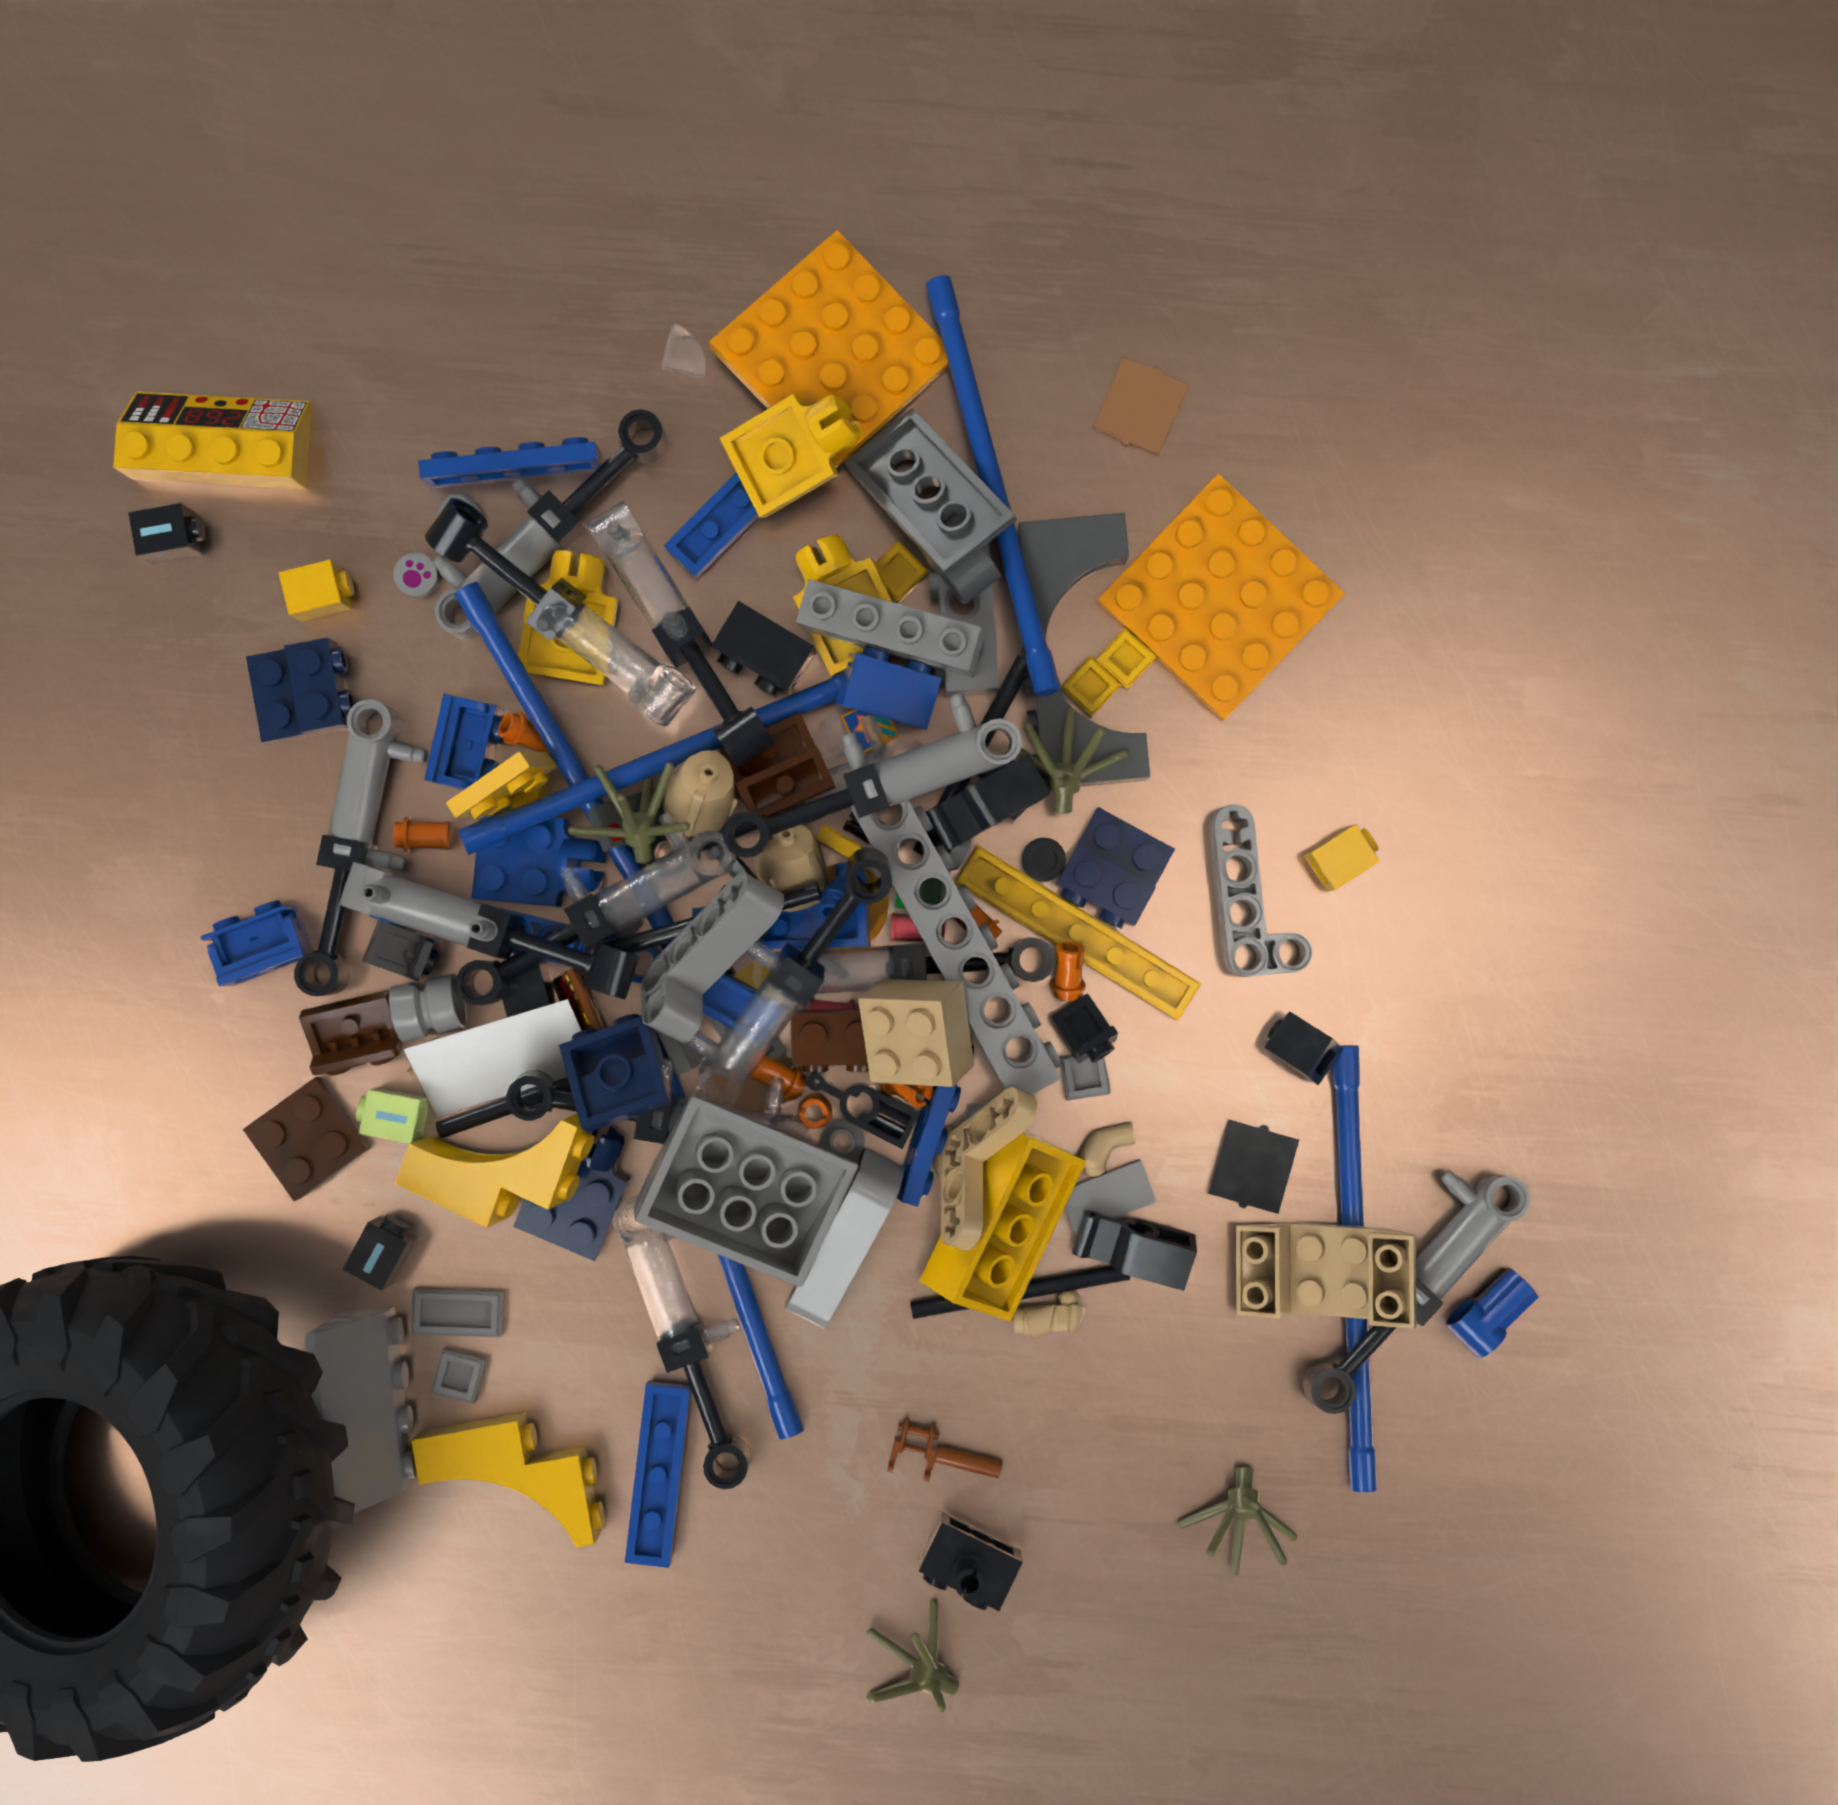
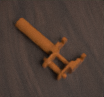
M906 1417L904 1424L898 1425L897 1430L902 1431L901 1437L895 1436L887 1467L888 1473H893L897 1454L907 1450L923 1454L924 1458L927 1459L923 1478L925 1482L930 1481L934 1463L999 1479L1003 1461L932 1445L933 1439L938 1440L940 1433L935 1432L936 1424H932L930 1429L909 1425L910 1419ZM907 1434L927 1438L926 1448L906 1444Z

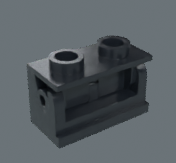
M740 601L736 603L711 645L714 652L719 655L716 660L718 664L737 675L740 674L742 669L757 677L754 685L773 697H777L779 692L787 696L791 695L790 688L796 686L817 653L814 645Z

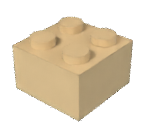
M881 979L858 998L871 1083L953 1087L974 1066L963 981Z

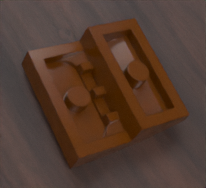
M801 713L766 727L775 745L738 768L724 747L719 749L721 755L730 763L735 785L747 811L756 813L759 816L764 814L768 818L836 788Z

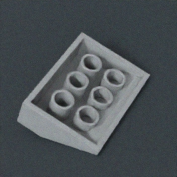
M692 1094L652 1164L634 1203L635 1221L802 1288L859 1165Z
M395 1306L341 1312L305 1335L306 1352L315 1355L323 1371L319 1383L311 1395L321 1419L342 1424L346 1427L349 1446L331 1462L334 1496L355 1503L354 1513L403 1493L414 1482V1478L417 1477L413 1450H410L409 1433H412L414 1427V1417L411 1406H406L404 1395V1389L409 1384V1372L407 1363L405 1361L401 1362L399 1344H402L404 1340V1326L401 1317H396Z

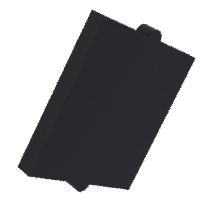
M1228 1119L1207 1193L1238 1202L1241 1208H1246L1249 1205L1279 1214L1299 1139L1271 1132L1266 1125H1261L1258 1128Z

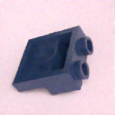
M322 638L284 645L282 650L246 656L262 743L271 744L348 729L347 715L355 702L351 691L345 689L343 673L348 671V663L344 649L341 646L338 647L337 642L329 638Z
M1097 807L1055 885L1063 889L1060 896L1076 906L1084 908L1086 902L1101 909L1102 912L1099 918L1121 930L1125 923L1135 926L1156 889V884L1175 848Z
M629 1014L619 1017L613 1022V1026L599 1031L587 1029L577 1032L571 1037V1041L559 1045L581 1129L586 1133L673 1103L662 1067L665 1065L656 1030L643 1023L642 1015Z

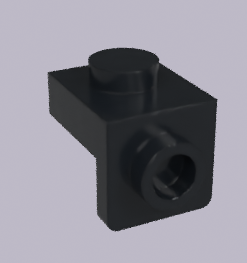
M378 920L362 961L419 981L422 974L428 975L436 960L437 950L432 949L435 940Z
M1089 994L1084 995L1051 1016L1052 1023L1079 1064L1088 1058L1092 1063H1095L1115 1049L1112 1043L1117 1040L1118 1032L1114 1026H1109Z

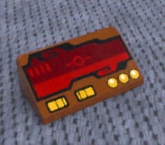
M572 968L553 979L552 985L559 1001L568 999L582 1031L587 1029L599 1031L609 1027L593 991L583 986L586 977L584 971Z

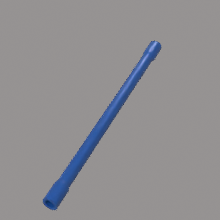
M937 276L927 281L926 289L934 319L939 325L978 475L1010 509L960 323V310L953 284L949 276ZM1013 523L996 536L995 539L1025 647V660L1034 694L1036 697H1042L1060 691L1061 686L1052 652L1046 643L1016 527Z
M478 582L470 583L454 593L456 600L472 627L480 634L567 784L571 786L590 778L500 626L497 614ZM602 798L581 806L589 821L590 818L587 810L596 805L603 804ZM625 845L607 851L651 927L657 928L674 923L643 867L635 861L634 852L631 847ZM670 943L661 945L662 950H664Z
M845 670L835 674L831 679L754 711L766 728L795 714H804L833 702L839 694ZM722 724L605 772L617 791L662 773L668 762L673 763L674 767L700 751H714L722 748L723 746L714 732V729ZM596 775L504 814L485 818L459 829L458 832L468 855L504 841L512 834L608 794Z
M657 1034L665 1065L662 1066L670 1093H675L674 1101L678 1102L677 1113L680 1115L687 1103V1099L679 1076L675 1073ZM718 1255L767 1396V1406L780 1440L793 1437L803 1432L804 1428L793 1396L786 1386L745 1265Z
M1340 1045L1343 1050L1333 1064V1084L1336 1088L1341 1223L1342 1225L1364 1226L1358 1091L1360 1086L1359 1045ZM1345 1317L1347 1354L1368 1332V1319ZM1369 1357L1351 1377L1355 1383L1356 1395L1354 1402L1349 1407L1351 1441L1349 1448L1350 1490L1355 1492L1377 1491Z

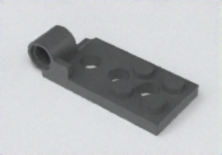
M913 408L844 461L848 471L923 552L927 562L936 570L950 591L962 604L966 605L1001 577L997 567L982 547L1017 521L1016 516ZM907 459L915 460V464L908 471H895L896 466L901 461ZM930 486L941 488L939 493L931 499L920 498L922 491ZM956 513L966 514L964 522L956 527L945 526L946 520L951 515Z

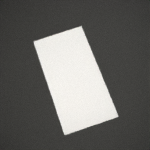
M568 999L403 1050L438 1117L506 1096L509 1086L522 1073L529 1070L545 1072L553 1081L567 1078L559 1045L571 1041V1037L582 1030ZM527 1084L522 1086L521 1091L534 1088L537 1086Z

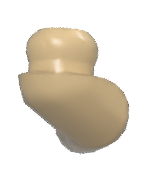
M1131 1122L1096 1129L1090 1133L1079 1155L1080 1158L1086 1160L1083 1168L1086 1175L1092 1177L1102 1175L1106 1170L1105 1163L1113 1148L1136 1143Z

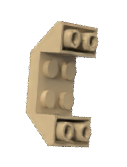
M1297 1222L1237 1225V1315L1282 1318L1290 1313L1361 1318L1369 1319V1325L1415 1329L1416 1235L1383 1227Z

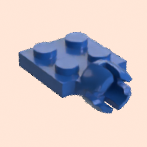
M484 816L483 818L479 819V821L488 818V816ZM553 817L512 834L504 841L477 851L471 898L561 907L562 897L566 891L591 892L600 887L604 871L583 868V861L605 863V852H603L601 844L597 840L571 836L568 832L569 819Z

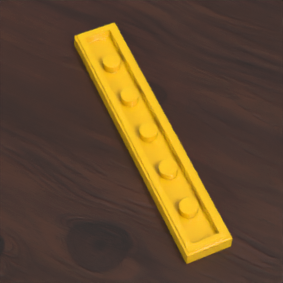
M976 845L954 881L959 886L965 884L970 893L1056 946L1057 944L1062 945V942L1082 944L1085 948L1083 963L1179 1021L1202 984L979 845Z

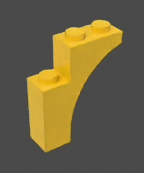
M578 1114L561 1120L550 1134L530 1149L508 1154L473 1152L458 1148L430 1135L408 1144L395 1184L488 1228L508 1219L514 1213L519 1202V1196L547 1210L565 1201H569L579 1186L580 1177L577 1175L580 1163L590 1153L595 1137L591 1134L592 1131L586 1133L581 1129Z
M526 1411L422 1430L411 1440L419 1485L447 1480H477L502 1485L518 1491L548 1510L567 1531L576 1548L594 1545L601 1533L600 1529L605 1528L604 1507L601 1501L595 1502L593 1485L597 1484L598 1481L597 1467L594 1458L587 1457L586 1446L533 1455V1450L537 1449V1433L534 1424H528Z

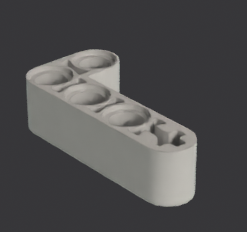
M1231 804L1219 809L1212 815L1209 821V836L1224 966L1230 973L1242 977L1295 973L1304 970L1313 958L1312 945L1305 936L1299 933L1270 935L1266 933L1256 829L1252 813L1246 807L1238 804ZM1229 814H1231L1233 821H1240L1241 829L1234 832V845L1243 842L1244 849L1237 848L1224 853L1223 846L1232 844V835L1230 830L1222 829V822L1229 819ZM1231 857L1241 859L1246 865V875L1240 882L1230 879L1226 873V864ZM1236 901L1245 902L1251 910V918L1243 926L1236 924L1230 915L1231 907ZM1287 940L1293 941L1299 949V957L1292 965L1285 964L1279 955L1281 945ZM1244 944L1250 946L1256 955L1253 966L1246 970L1240 968L1235 960L1237 949Z
M744 872L737 874L648 966L641 986L643 1023L682 1043L690 1041L697 1033L703 1019V994L775 923L784 906L783 893Z
M864 1148L856 1162L859 1166L803 1287L800 1288L794 1285L784 1310L823 1329L826 1328L889 1214L899 1193L905 1167L867 1148Z

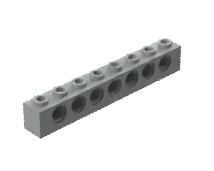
M847 785L840 786V790L847 789ZM909 800L899 803L902 809V816L899 822L894 825H884L877 819L876 813L859 819L855 807L851 806L850 808L871 847L882 851L888 857L891 865L892 885L944 980L963 981L969 1025L1004 1089L1015 1087L1033 1095L1060 1080L1061 1077L1056 1068L1063 1065L1058 1053L1050 1041L1042 1044L1034 1029L1041 1026V1023L1030 1003L1027 1002L1021 1005L1013 990L1020 985L1008 963L999 966L992 950L997 948L998 944L987 924L977 926L970 913L977 906L965 884L956 887L948 872L955 869V866L943 845L935 848L927 832L934 828L923 807L920 805L913 809ZM905 839H915L923 847V857L914 865L904 864L898 857V846ZM928 878L940 880L945 888L944 897L936 904L925 903L919 894L922 882ZM949 918H960L966 926L964 938L957 943L946 942L941 935L943 923ZM973 957H980L987 964V974L978 982H970L963 975L965 962ZM993 997H1003L1009 1005L1008 1014L999 1021L989 1020L985 1016V1005ZM1017 1036L1027 1038L1030 1043L1028 1055L1020 1060L1011 1059L1006 1053L1008 1042Z

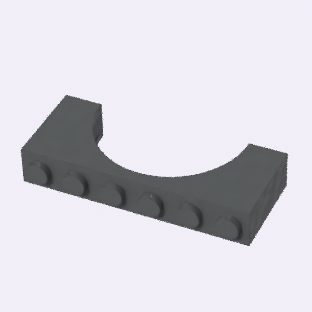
M1125 513L1019 522L1017 535L1045 639L1049 619L1055 607L1073 586L1091 574L1110 567L1125 565L1127 562L1129 550ZM1018 625L1020 650H1024L1025 647ZM1028 672L1023 681L1024 693H1032L1034 710L1026 711L1027 723L1033 726L1054 764L1062 762L1066 709L1072 706L1065 700L1060 691L1051 695L1036 697ZM1076 710L1071 763L1076 764L1097 729L1103 727L1088 720ZM1103 727L1106 733L1085 767L1123 749L1127 750L1129 755L1125 759L1080 780V787L1138 782L1149 779L1150 766L1146 733L1120 732ZM1032 754L1034 757L1040 760L1038 754ZM1039 772L1048 788L1049 778Z

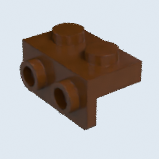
M388 990L304 1009L300 1013L299 1020L313 1055L309 1066L312 1075L323 1073L338 1075L346 1072L351 1067L367 1063L382 1065L399 1055L402 1041L398 1038L392 1022Z
M860 1009L792 1010V1066H802V1071L807 1073L826 1072L829 1070V1066L846 1065V1070L850 1072L869 1071Z

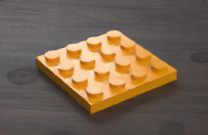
M838 230L831 234L709 341V348L767 409L791 394L799 395L805 406H811L829 394L840 396L852 410L853 414L847 417L850 424L857 420L861 437L858 442L837 454L834 459L836 468L950 367L941 337Z
M1218 473L1110 585L1096 602L1123 628L1129 630L1157 656L1156 659L1223 722L1344 596L1345 592Z

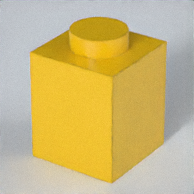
M329 559L278 572L288 614L298 621L305 622L352 610L349 596H353L355 591L351 576L347 570H343L341 566Z
M1357 824L1346 827L1304 854L1305 859L1327 892L1337 890L1380 862L1375 854L1379 850L1375 839L1367 829L1363 828L1360 830Z

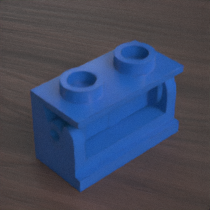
M864 647L862 654L850 652L848 657L853 658V661H849L835 704L927 730L942 678L929 675L931 666L906 659L904 667L889 663V653L869 647Z
M443 694L424 780L433 784L464 790L498 766V761L493 760L497 743H503V738L498 735V728L503 718L504 710L494 704L489 706L487 703Z
M280 900L272 901L254 908L256 915L242 921H240L239 916L223 919L212 925L214 928L213 932L200 936L202 941H213V943L207 945V950L219 987L238 985L298 962L304 955L313 952V947L297 906L281 905Z

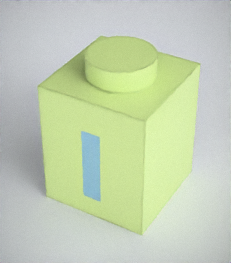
M382 1087L368 1089L367 1095L361 1096L356 1110V1121L361 1122L359 1134L408 1144L422 1139L429 1107L427 1096Z

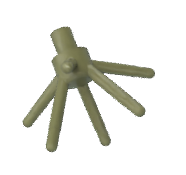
M1073 707L1066 709L1062 762L1055 764L1052 762L1030 723L1024 725V730L1040 760L1022 748L1017 755L1019 758H1022L1029 754L1037 770L1049 778L1048 789L1050 792L1055 793L1054 811L1063 814L1072 812L1073 794L1079 792L1080 780L1125 759L1129 755V752L1123 749L1085 767L1106 733L1105 729L1100 727L1089 741L1076 764L1071 763L1075 709Z
M666 763L652 801L653 779H645L639 812L633 813L625 795L622 793L618 794L603 767L597 765L594 771L623 820L622 828L571 826L568 829L569 834L624 838L626 845L633 847L637 863L650 862L653 859L651 843L656 840V836L684 832L690 829L688 822L654 826V820L674 769L673 763Z
M1246 1467L1236 1468L1235 1488L1228 1491V1500L1178 1521L1180 1528H1186L1226 1512L1206 1550V1555L1213 1557L1231 1523L1236 1518L1231 1573L1233 1575H1238L1240 1571L1245 1520H1256L1280 1565H1286L1287 1558L1269 1524L1291 1541L1297 1539V1534L1260 1505V1492L1253 1489L1254 1470Z
M936 1600L930 1602L928 1649L917 1632L911 1635V1640L921 1657L920 1659H916L875 1629L869 1628L867 1635L911 1666L912 1670L909 1680L868 1693L867 1700L875 1703L922 1690L933 1695L937 1710L943 1712L946 1705L942 1693L953 1696L959 1688V1681L948 1675L947 1668L937 1662L938 1602Z

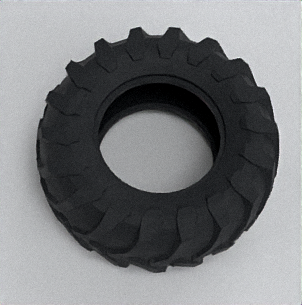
M139 1256L106 1257L48 1267L33 1273L30 1282L19 1277L0 1285V1733L8 1732L17 1755L32 1761L76 1755L81 1762L113 1759L163 1744L215 1719L216 1711L220 1709L225 1712L247 1697L251 1688L268 1671L267 1668L271 1663L281 1666L296 1654L308 1640L300 1623L314 1600H327L332 1597L342 1580L327 1565L333 1531L353 1524L355 1503L334 1496L331 1462L349 1444L345 1425L321 1419L311 1396L319 1383L323 1371L313 1353L279 1343L277 1340L279 1312L266 1298L226 1290L223 1273L207 1265L162 1261L161 1259ZM81 1405L102 1416L123 1436L136 1455L148 1481L155 1509L156 1549L151 1575L143 1593L122 1584L101 1567L84 1545L71 1517L64 1484V1455L72 1422Z

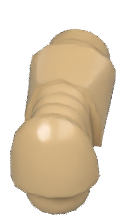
M1064 1291L1058 1296V1305L1017 1307L1014 1314V1334H1024V1336H1031V1338L1049 1335L1058 1331L1063 1332L1064 1330H1069L1071 1335L1080 1328L1085 1317L1086 1309L1080 1306L1082 1302L1081 1296L1077 1292Z

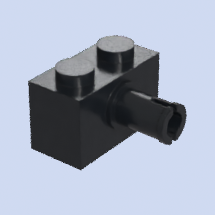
M941 1511L918 1558V1572L924 1574L922 1578L928 1584L938 1589L946 1590L948 1586L955 1589L966 1602L976 1608L986 1610L989 1606L1000 1611L1023 1560L1020 1549Z

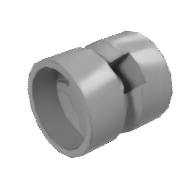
M455 974L429 978L425 987L418 981L391 986L389 990L390 1012L395 1031L402 1042L427 1037L432 1028L438 1034L466 1029V1004L458 993L456 987L457 976Z

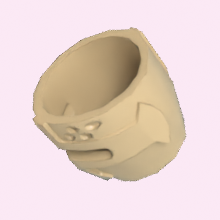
M718 750L700 751L687 758L673 770L664 794L663 810L671 824L682 822L690 824V829L681 832L682 835L690 837L706 836L722 829L729 820V817H732L738 802V790L729 761Z
M804 825L772 835L774 840L770 841L763 853L754 857L757 880L779 892L818 882L822 892L829 884L822 849L813 833ZM759 832V834H758L757 842L759 841V838H760V832ZM819 900L782 911L794 912L807 909L819 903Z

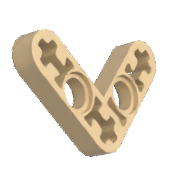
M1009 1087L948 1135L941 1156V1240L944 1244L967 1252L980 1239L983 1229V1162L1022 1134L1031 1125L1037 1109L1036 1098L1032 1094L1015 1087Z

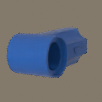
M1508 1268L1477 1298L1468 1299L1460 1304L1448 1317L1446 1326L1477 1358H1483L1493 1352L1503 1342L1507 1334L1505 1329L1532 1305L1539 1296L1525 1279L1513 1269Z

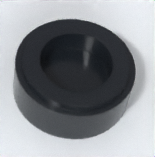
M1037 838L1031 841L1023 850L1021 857L1024 872L1027 876L1038 882H1048L1058 877L1066 863V856L1062 846L1050 838Z

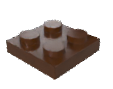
M320 1077L313 1078L242 1129L293 1201L306 1195L370 1148Z

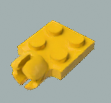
M791 394L719 438L760 518L770 516L839 475L835 467V457L839 452L858 442L861 437L857 420L850 424L847 417L853 414L852 410L840 396L829 394L813 405L805 406L799 395Z
M837 534L826 535L816 540L827 561L825 563L818 549L815 546L811 548L809 543L795 554L796 563L805 580V588L808 579L894 603L874 559L869 557L863 561H855L844 539ZM805 588L800 593L793 596V599L796 603L798 610L801 605ZM810 632L830 676L846 670L848 662L853 661V658L848 657L850 652L860 654L863 652L864 647Z
M556 550L554 552L549 578L545 584L539 585L548 591L559 579L564 578L587 598L580 605L583 607V610L578 615L579 622L576 626L567 629L562 636L557 634L551 641L525 622L537 606L530 599H526L518 656L529 674L605 686L619 599L606 596L603 593L602 582L605 564L600 557L581 552L579 560L578 554L573 553V550Z
M519 751L451 798L446 804L455 818L473 817L475 820H478L484 816L501 815L509 808L516 809L549 795L551 789L549 772L555 769L556 765L547 752Z

